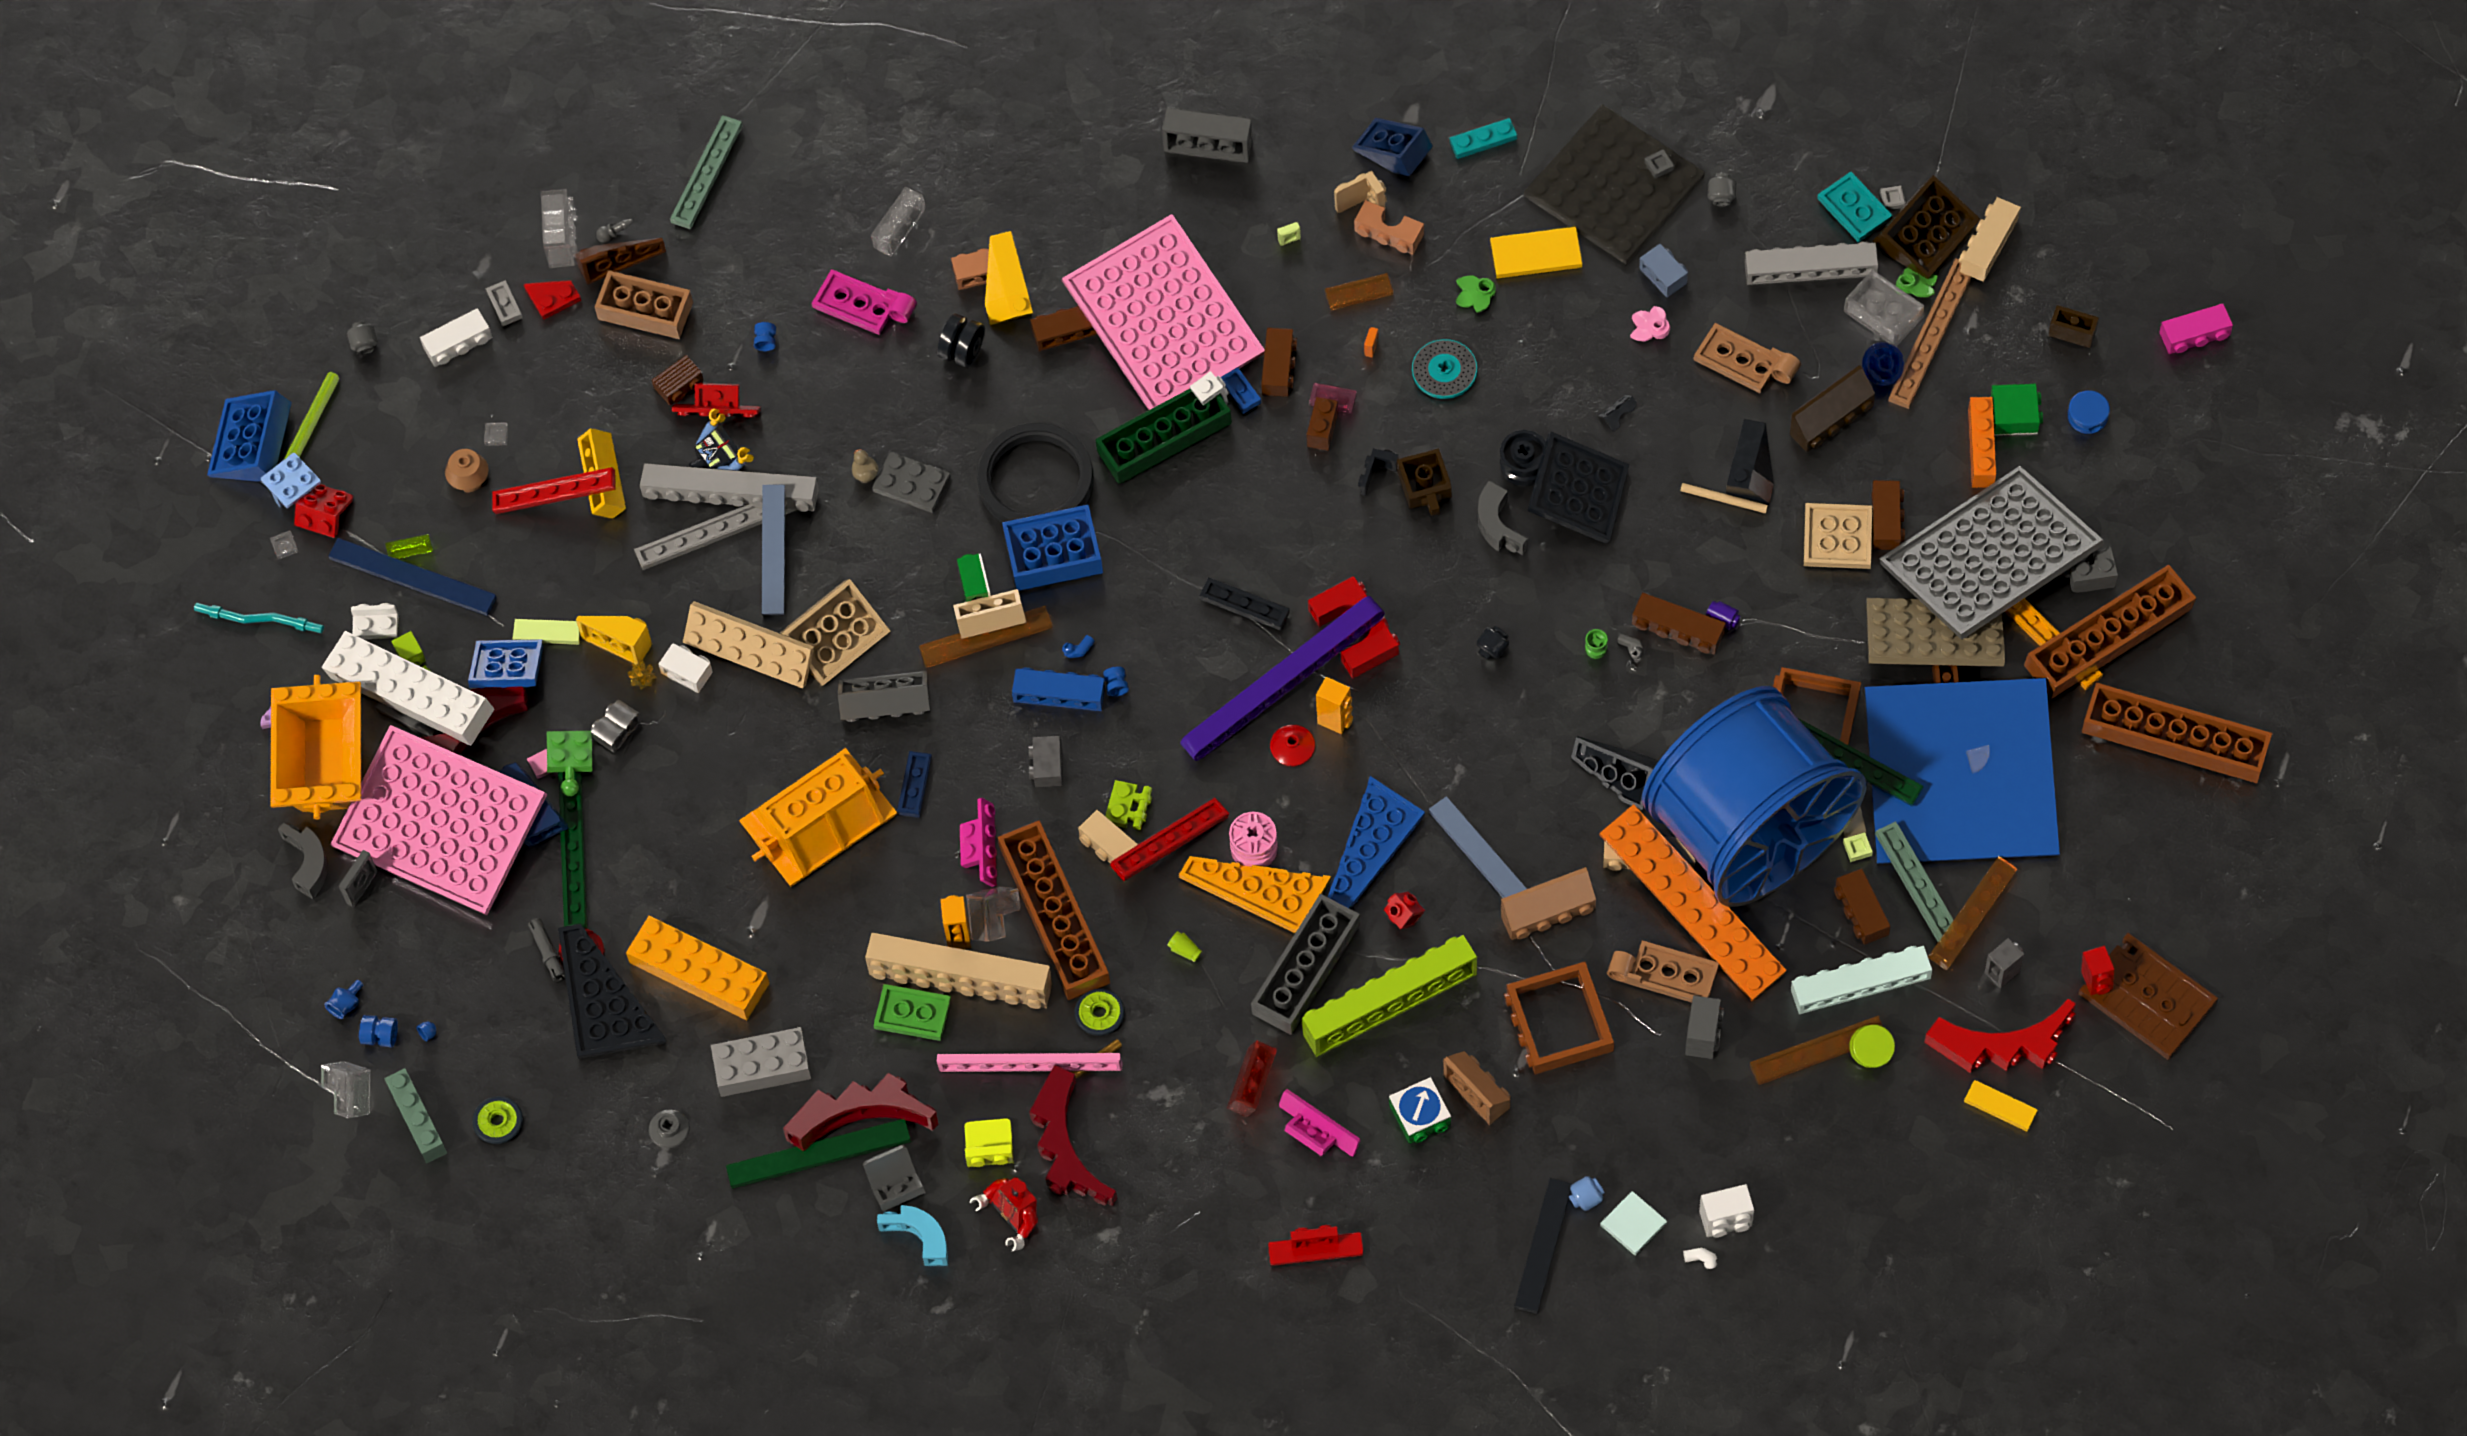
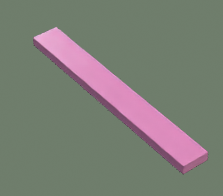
M1120 1053L937 1054V1064L941 1072L1051 1071L1054 1065L1067 1071L1122 1070Z

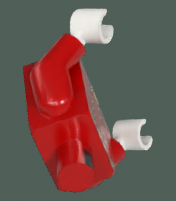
M1017 1177L1011 1180L1007 1178L995 1180L983 1191L984 1194L971 1198L970 1204L978 1201L979 1207L976 1209L978 1211L988 1205L989 1199L995 1209L1018 1233L1017 1236L1006 1240V1246L1014 1244L1012 1251L1020 1250L1025 1245L1024 1238L1028 1237L1038 1222L1036 1214L1037 1200L1026 1188V1184Z

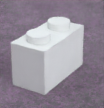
M674 643L659 662L661 674L697 693L700 692L713 673L710 661L702 655L696 656L683 645L679 647Z

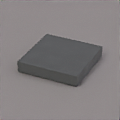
M362 850L339 885L346 904L351 907H355L377 874L370 853Z

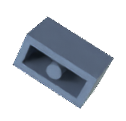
M1661 244L1640 257L1639 269L1666 297H1669L1687 284L1688 271L1682 263L1679 264L1674 259L1672 252L1667 248L1665 249Z

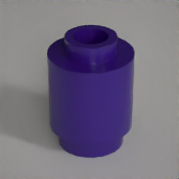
M1712 601L1706 613V616L1725 622V629L1730 630L1732 627L1736 628L1741 618L1738 615L1739 610L1720 601L1718 603Z

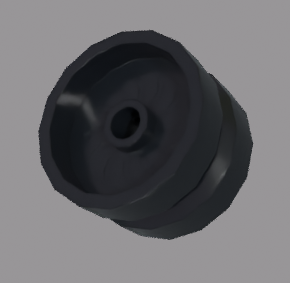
M956 313L951 315L940 336L937 350L938 357L949 362L955 359L957 365L965 368L971 367L980 352L985 335V325L975 320L967 322L966 317Z
M1518 430L1507 435L1502 441L1500 469L1507 481L1523 487L1535 484L1546 443L1541 435L1530 430Z

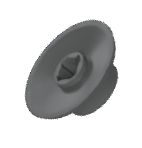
M672 1109L663 1110L657 1113L650 1121L649 1136L656 1145L663 1148H673L686 1140L690 1125L683 1113ZM666 1124L672 1125L671 1129L667 1130L665 1128Z

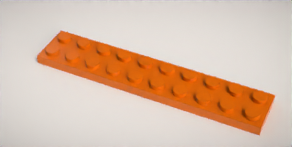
M1634 804L1600 832L1601 838L1711 958L1719 963L1722 970L1752 1002L1787 972L1734 912L1717 900L1711 887Z

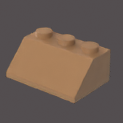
M1463 1051L1443 1059L1444 1077L1489 1125L1510 1109L1511 1096L1503 1087L1499 1088L1495 1084L1494 1077L1488 1071L1484 1072L1479 1067L1480 1063L1473 1055L1469 1056Z

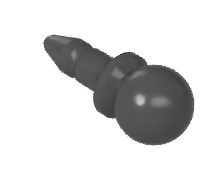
M633 219L623 220L614 226L610 223L608 226L598 228L596 238L601 243H608L613 237L618 236V232L628 228L633 223Z

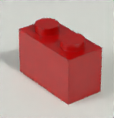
M2105 946L2083 952L2081 973L2090 995H2103L2113 989L2114 967Z

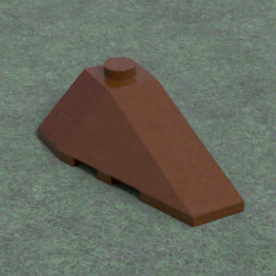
M655 238L584 248L576 253L575 257L588 285L605 278L608 270L613 272L622 271L666 252L663 239Z

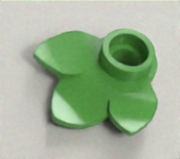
M1906 268L1896 281V289L1901 293H1912L1917 297H1929L1935 293L1932 287L1937 281V275L1932 274L1926 279L1913 270Z
M1473 275L1464 276L1456 280L1458 286L1463 290L1456 300L1457 305L1464 308L1473 306L1476 312L1487 309L1490 305V298L1496 292V286L1489 278L1478 279ZM1483 288L1489 289L1488 291H1482Z

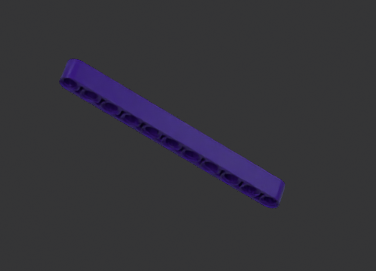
M1371 596L1363 598L1185 735L1180 742L1181 746L1195 761L1204 758L1382 620L1385 612Z

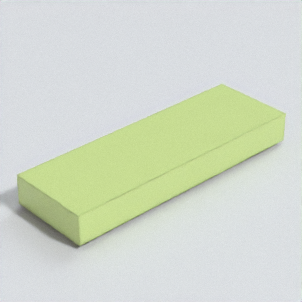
M515 619L513 640L542 639L543 643L579 645L581 634L576 621Z

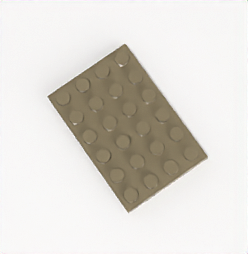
M1867 598L1868 661L1870 664L2005 665L2002 614L1961 640L1918 599Z

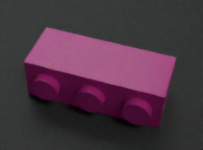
M2219 304L2163 321L2159 333L2169 354L2175 352L2182 353L2188 348L2202 347L2208 342L2222 341L2231 335L2233 324L2224 304Z

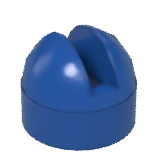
M425 1021L416 1027L419 1035L426 1042L436 1034V1027L432 1022Z

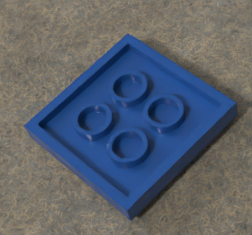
M543 640L476 641L468 679L469 688L536 686L543 651Z

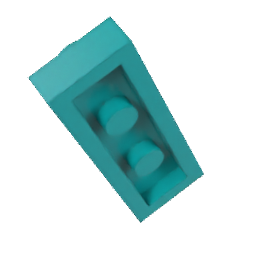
M1510 118L1450 137V144L1456 158L1459 159L1517 140V133Z

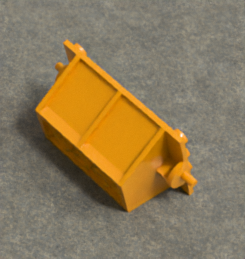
M314 675V685L271 688V808L293 806L302 812L313 813V818L318 820L320 819V813L328 810L348 809L351 802L361 801V682L321 684V676Z
M845 748L747 814L739 821L761 849L751 856L752 859L757 861L765 855L789 886L792 887L897 815V811L879 790L880 785L876 779L884 774L882 769L880 768L872 774L867 767L861 768Z

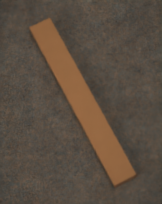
M1957 258L1953 262L1889 396V401L1909 409L1968 286L1971 276L1960 272L1962 263Z

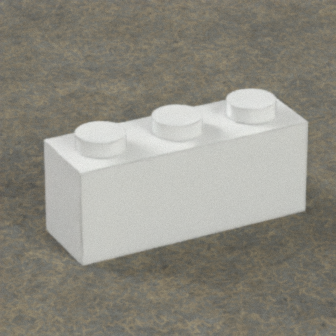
M477 308L421 336L420 340L425 352L434 367L446 364L450 359L463 355L478 345L485 344L492 338V335Z

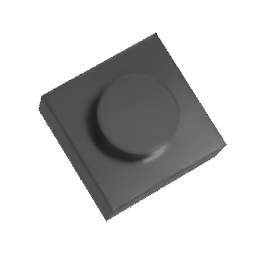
M1664 149L1645 158L1644 163L1655 179L1674 170V165Z

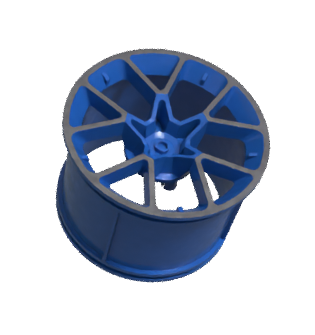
M1761 686L1741 692L1724 701L1687 729L1666 751L1651 772L1642 793V804L1657 822L1667 826L1705 869L1709 882L1714 886L1717 900L1722 905L1737 907L1752 903L1771 894L1798 876L1817 860L1835 842L1855 816L1865 796L1866 779L1860 771L1848 768L1844 762L1836 760L1791 712L1790 703L1778 689L1771 686Z

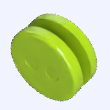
M1866 1025L1854 1032L1849 1048L1853 1059L1858 1064L1874 1068L1885 1065L1892 1058L1895 1042L1893 1036L1886 1028L1880 1025Z

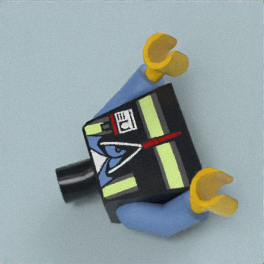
M712 409L709 413L711 421H708L694 447L698 459L689 463V466L739 471L745 465V462L753 461V455L747 454L750 452L748 448H737L724 428L717 424L718 422L725 421V415L719 414L717 418L719 409Z

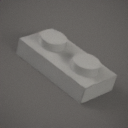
M506 280L486 288L502 326L522 319V314Z

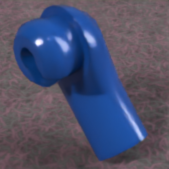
M1086 635L1079 645L1065 643L1062 651L1064 656L1068 658L1083 657L1095 641L1092 637Z

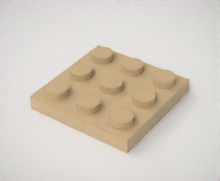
M1805 504L1804 566L1871 568L1872 506Z

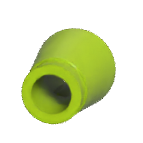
M1177 931L1167 945L1171 948L1170 951L1193 962L1202 953L1184 932L1180 933Z

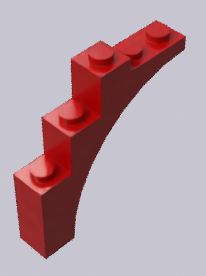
M2067 999L2056 1012L2045 1020L2026 1029L2008 1033L1971 1031L1939 1017L1926 1033L1924 1043L1969 1073L1975 1067L1979 1068L1985 1058L2007 1071L2011 1065L2016 1066L2021 1056L2043 1069L2047 1063L2051 1065L2057 1057L2056 1048L2058 1043L2056 1041L2062 1035L2063 1030L2061 1029L2065 1023L2069 1025L2074 1019L2076 1003Z

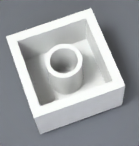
M1746 1184L1701 1195L1699 1212L1707 1237H1722L1727 1232L1734 1230L1736 1232H1743L1752 1226L1754 1208Z

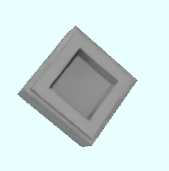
M1902 186L1880 189L1882 204L1887 210L1900 209L1906 204Z

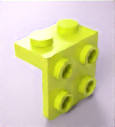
M1009 1119L973 1121L965 1124V1158L967 1167L1014 1163L1011 1122Z

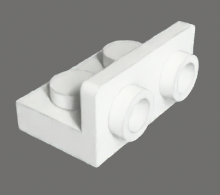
M382 603L374 606L360 604L351 607L353 635L363 640L398 638L399 614L395 605Z

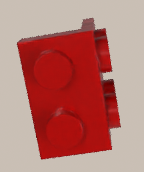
M319 484L296 503L294 526L335 538L338 534L339 515L353 501V495Z

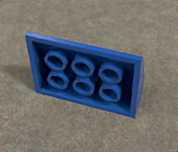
M276 390L225 399L207 475L214 478L261 481L262 476L277 466L292 402Z
M1089 505L1002 522L1015 586L1018 591L1103 573Z

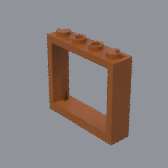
M1781 667L1780 676H1775L1773 687L1777 688L1782 695L1784 694L1785 685L1789 684L1849 696L1840 741L1849 745L1861 682Z
M1586 962L1507 984L1506 993H1504L1506 1005L1512 1008V1023L1514 1027L1518 1026L1519 1028L1518 1040L1520 1046L1526 1048L1525 1060L1528 1066L1533 1068L1534 1074L1614 1051V1041ZM1578 977L1600 1040L1539 1058L1518 994Z

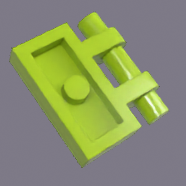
M1115 780L1105 817L1116 826L1127 828L1128 821H1134L1133 828L1141 830L1142 824L1146 822L1147 806L1151 804L1152 800L1151 787L1144 786L1142 793L1139 794L1136 793L1138 789L1136 784ZM1133 803H1139L1137 811H1131Z

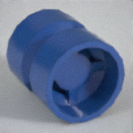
M363 1015L359 1029L360 1043L375 1045L377 1042L379 1046L393 1048L398 1033L397 1019L383 1017L379 1020L378 1016Z

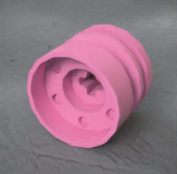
M1252 811L1243 813L1233 821L1229 831L1232 858L1235 862L1251 867L1252 865L1263 867L1270 865L1276 858L1278 850L1277 832L1275 824L1270 817L1263 813Z

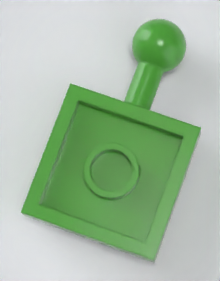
M591 731L547 732V773L565 772V780L561 784V790L566 796H573L579 790V784L574 780V772H592Z

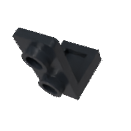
M1373 448L1371 456L1367 455L1365 460V474H1361L1358 487H1361V495L1366 496L1375 467L1397 472L1398 454L1391 450Z

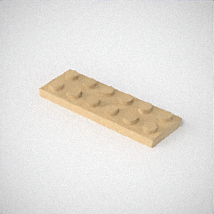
M694 601L690 604L683 643L800 688L806 686L814 646Z

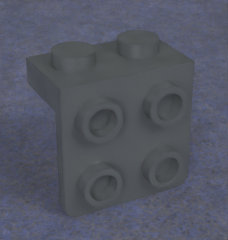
M905 1145L896 1147L863 1163L871 1188L882 1211L925 1193Z

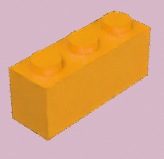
M1328 677L1324 679L1316 694L1317 723L1339 734H1342L1345 728L1348 729L1353 721L1350 687Z
M951 895L941 899L943 926L948 947L957 949L971 948L969 922L964 897Z

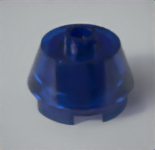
M1885 342L1876 343L1870 346L1864 353L1862 368L1872 383L1888 386L1895 383L1903 373V355L1892 344Z

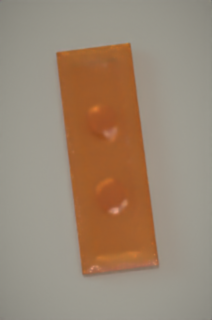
M1385 273L1325 288V294L1330 310L1393 295V289L1388 274Z

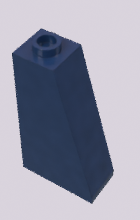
M517 763L507 764L497 771L539 789L527 772ZM545 798L523 842L528 847L569 828L568 824L547 798Z

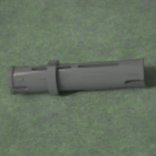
M535 918L528 923V926L541 951L542 961L545 966L547 965L553 981H561L563 977L565 978V972L560 962L561 957L558 952L556 953L542 919Z

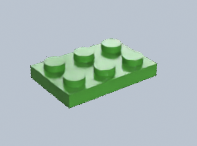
M884 984L873 1025L874 1029L941 1041L951 996Z

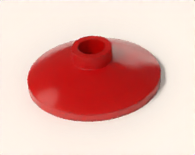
M1286 725L1273 734L1270 749L1273 757L1279 763L1286 766H1299L1312 757L1315 750V741L1310 731L1299 725ZM1290 740H1296L1295 744H1289L1288 742Z

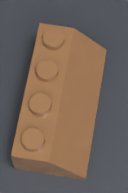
M1586 867L1501 899V918L1511 940L1516 938L1524 939L1532 932L1538 930L1545 931L1551 925L1559 922L1566 923L1572 917L1580 914L1584 916L1590 914L1593 909H1596V897Z

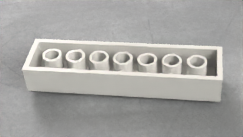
M347 631L343 633L321 667L331 679L339 683L360 681L362 694L470 746L494 711L493 706L485 697Z

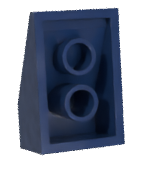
M1375 118L1352 148L1357 153L1393 173L1410 176L1433 145L1424 128Z

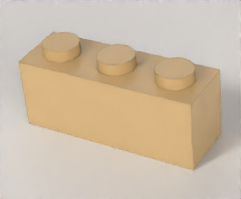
M1018 589L953 605L962 639L1026 623Z
M1098 810L1078 827L1080 841L1086 847L1091 846L1102 861L1107 860L1111 863L1112 860L1138 845Z

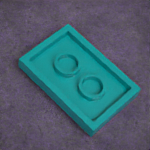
M1849 172L1820 192L1817 197L1858 243L1892 219V214L1852 172Z

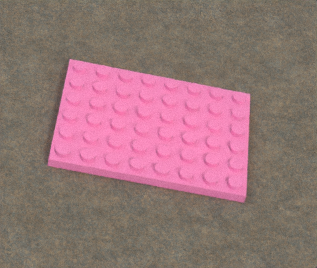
M1173 214L1062 278V282L1148 410L1189 389L1193 383L1210 371L1215 377L1218 375L1222 377L1236 368H1242L1265 353L1264 348Z
M390 725L361 782V801L351 802L330 845L358 858L362 850L370 853L376 867L488 915L547 794Z

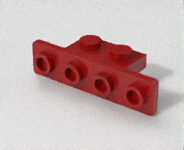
M696 383L695 404H674L672 412H677V415L681 416L690 415V412H698L699 416H709L712 409H719L718 413L724 414L725 417H732L734 414H742V417H755V414L761 411V406H740L739 384Z
M1322 1225L1318 1229L1310 1230L1308 1228H1298L1291 1232V1240L1268 1243L1270 1264L1272 1266L1363 1255L1360 1232L1338 1234L1337 1227H1332L1331 1225Z

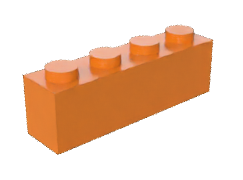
M1970 397L1968 415L1972 488H1987L1995 483L1996 479L1992 397Z

